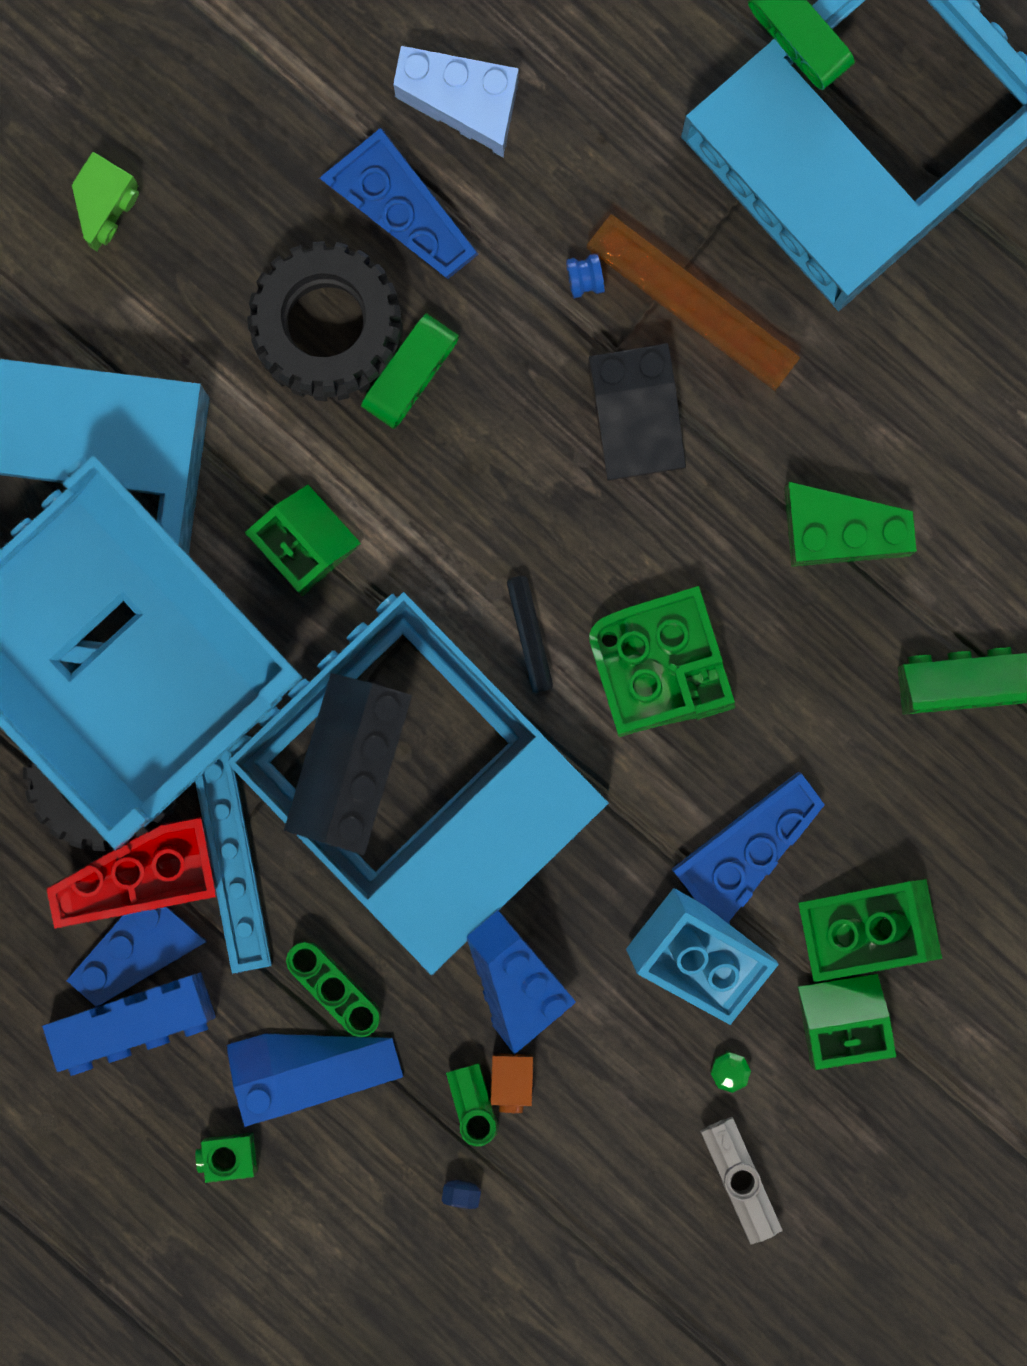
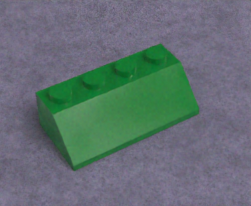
M1011 647L989 649L987 650L988 657L972 658L971 651L947 653V661L932 662L931 655L907 657L908 664L898 667L902 715L1027 703V653L1012 654Z

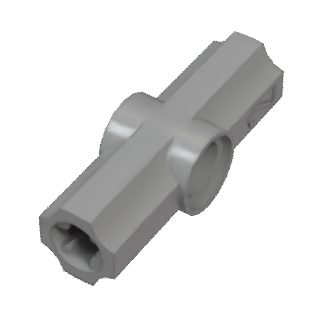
M733 1117L720 1120L701 1130L702 1137L749 1243L752 1245L765 1241L783 1231ZM745 1170L752 1175L750 1186L742 1191L733 1189L730 1183L731 1177L737 1171Z

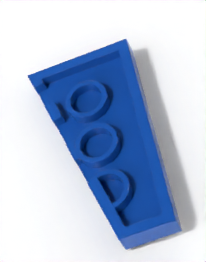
M381 128L320 177L323 182L447 279L479 255Z
M797 772L674 866L672 871L694 900L705 905L730 924L729 921L741 906L744 907L752 897V892L764 877L772 872L778 864L777 861L790 845L796 842L825 804L802 773Z

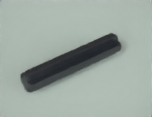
M526 576L513 577L507 580V588L531 688L534 693L548 691L552 689L553 682L528 578Z

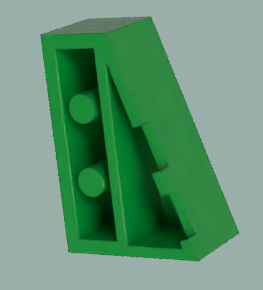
M788 482L784 488L791 567L910 557L917 551L913 511Z

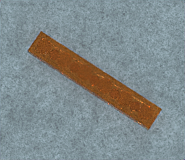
M611 214L587 244V249L593 254L597 253L601 260L772 390H777L800 360L797 354Z

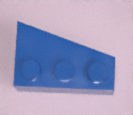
M498 910L467 936L475 968L484 987L483 995L491 1011L492 1017L490 1019L492 1025L515 1055L574 1005L576 1001Z

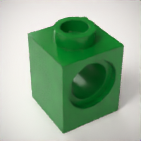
M254 1132L208 1137L201 1141V1148L195 1151L197 1172L204 1173L205 1183L252 1178L258 1173ZM222 1147L231 1149L236 1156L235 1165L231 1168L221 1167L215 1159L217 1149Z

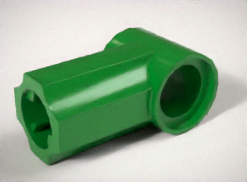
M480 1063L447 1072L446 1075L460 1122V1134L463 1140L473 1146H483L491 1142L497 1135L499 1126L493 1112ZM482 1116L488 1120L490 1131L485 1138H476L470 1133L469 1122L472 1117Z

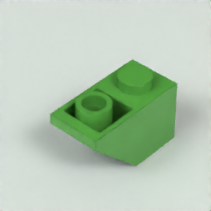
M92 152L74 180L72 189L84 240L91 249L97 252L102 244L107 245L114 237L118 225L115 223L123 210L128 212L135 204L139 195L137 191L139 185L131 174L95 152Z

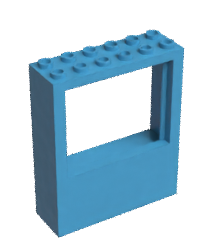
M818 0L812 7L833 29L865 0ZM927 0V2L1023 107L916 201L906 193L791 66L794 63L793 60L774 39L686 115L682 139L838 312L1027 146V55L1021 51L1016 52L1007 42L1008 38L1004 30L997 23H990L980 13L981 8L976 0Z
M0 359V475L64 483L69 478L66 474L67 470L82 457L89 460L94 455L128 491L160 495L156 521L189 556L210 397L199 383ZM81 640L59 661L72 674L104 643Z
M403 592L398 598L394 594L387 597L377 607L376 612L379 616L369 626L365 622L358 625L347 636L346 639L350 644L340 654L335 650L330 652L318 664L317 667L321 672L311 682L306 678L301 680L288 693L292 700L280 710L275 706L259 721L262 729L253 737L243 736L229 750L233 757L227 763L286 824L296 789L270 762L318 716L331 673L357 679L401 635H404L508 742L483 769L376 872L356 852L297 835L432 976L467 942V936L497 910L501 909L609 803Z

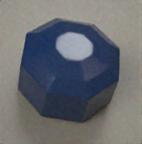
M464 1180L448 1181L444 1183L441 1202L452 1207L476 1209L479 1206L481 1189L477 1185Z

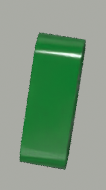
M807 0L747 1L755 18L806 77L820 90H824L855 64L854 57L848 47Z
M426 313L365 396L361 407L392 429H395L454 349L460 336Z
M306 941L298 943L290 949L286 958L287 968L290 973L350 1034L356 1037H366L377 1029L381 1021V1012L377 1004L319 945ZM305 948L314 952L317 962L313 970L302 971L298 968L295 958L299 950ZM328 978H338L343 982L345 993L341 999L332 1000L326 997L323 986ZM366 1007L371 1011L373 1023L369 1028L361 1029L353 1024L351 1015L355 1008Z

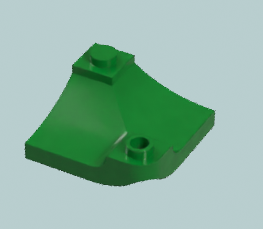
M699 586L617 611L601 618L591 628L589 642L618 737L691 719L699 720L735 709V701ZM608 635H613L617 638V643L612 647H607L602 643L603 639Z

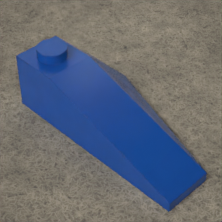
M265 1033L227 1045L233 1088L245 1127L404 1077L393 1038Z

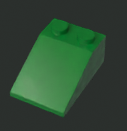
M927 879L798 903L814 982L942 959Z

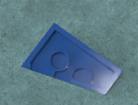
M168 906L126 914L119 919L66 981L93 1005L98 1007L208 941Z

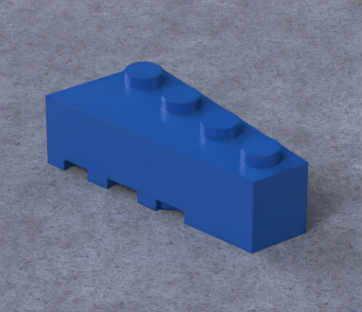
M200 972L43 1025L42 1028L56 1071L60 1072L68 1069L70 1076L93 1069V1060L107 1056L108 1062L111 1063L131 1056L130 1048L145 1043L147 1050L170 1043L168 1035L184 1030L185 1037L206 1031L209 1029L207 1022L215 1019L216 1016L202 973Z

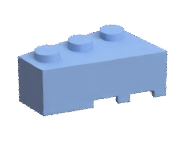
M401 46L393 83L395 98L438 122L439 120L460 131V134L478 141L492 149V152L504 157L518 87V68Z

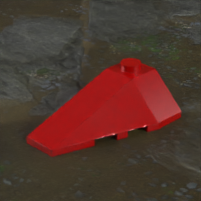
M201 817L160 824L140 837L133 839L120 848L48 886L46 890L54 929L216 897L214 877Z

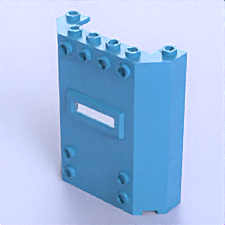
M93 455L89 460L85 457L77 460L66 472L69 478L63 484L67 489L63 493L58 489L47 497L41 504L44 511L33 521L28 517L20 522L11 532L14 538L2 549L0 548V727L114 849H118L129 841L142 826L148 825L267 715L282 700L281 697L303 677L102 462ZM124 601L134 611L135 615L71 674L59 660Z

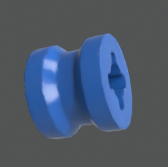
M597 253L591 254L586 260L581 261L575 258L566 259L573 299L582 297L584 292L593 291L596 294L605 293L603 274Z

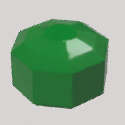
M729 1051L714 1058L710 1071L716 1086L719 1089L732 1093L747 1086L751 1073L745 1058Z

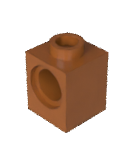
M493 1053L491 1105H499V1112L523 1113V1106H532L533 1054Z

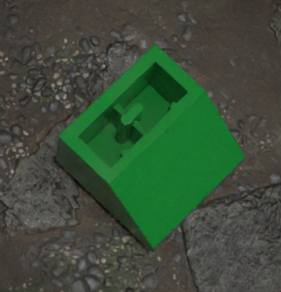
M309 485L276 504L245 532L302 597L361 545L360 541Z
M878 974L797 986L810 1066L813 1069L819 1070L896 1057L890 1016Z

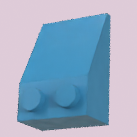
M675 888L672 889L626 948L638 975L729 1025L732 1024L779 965L777 960L705 905Z

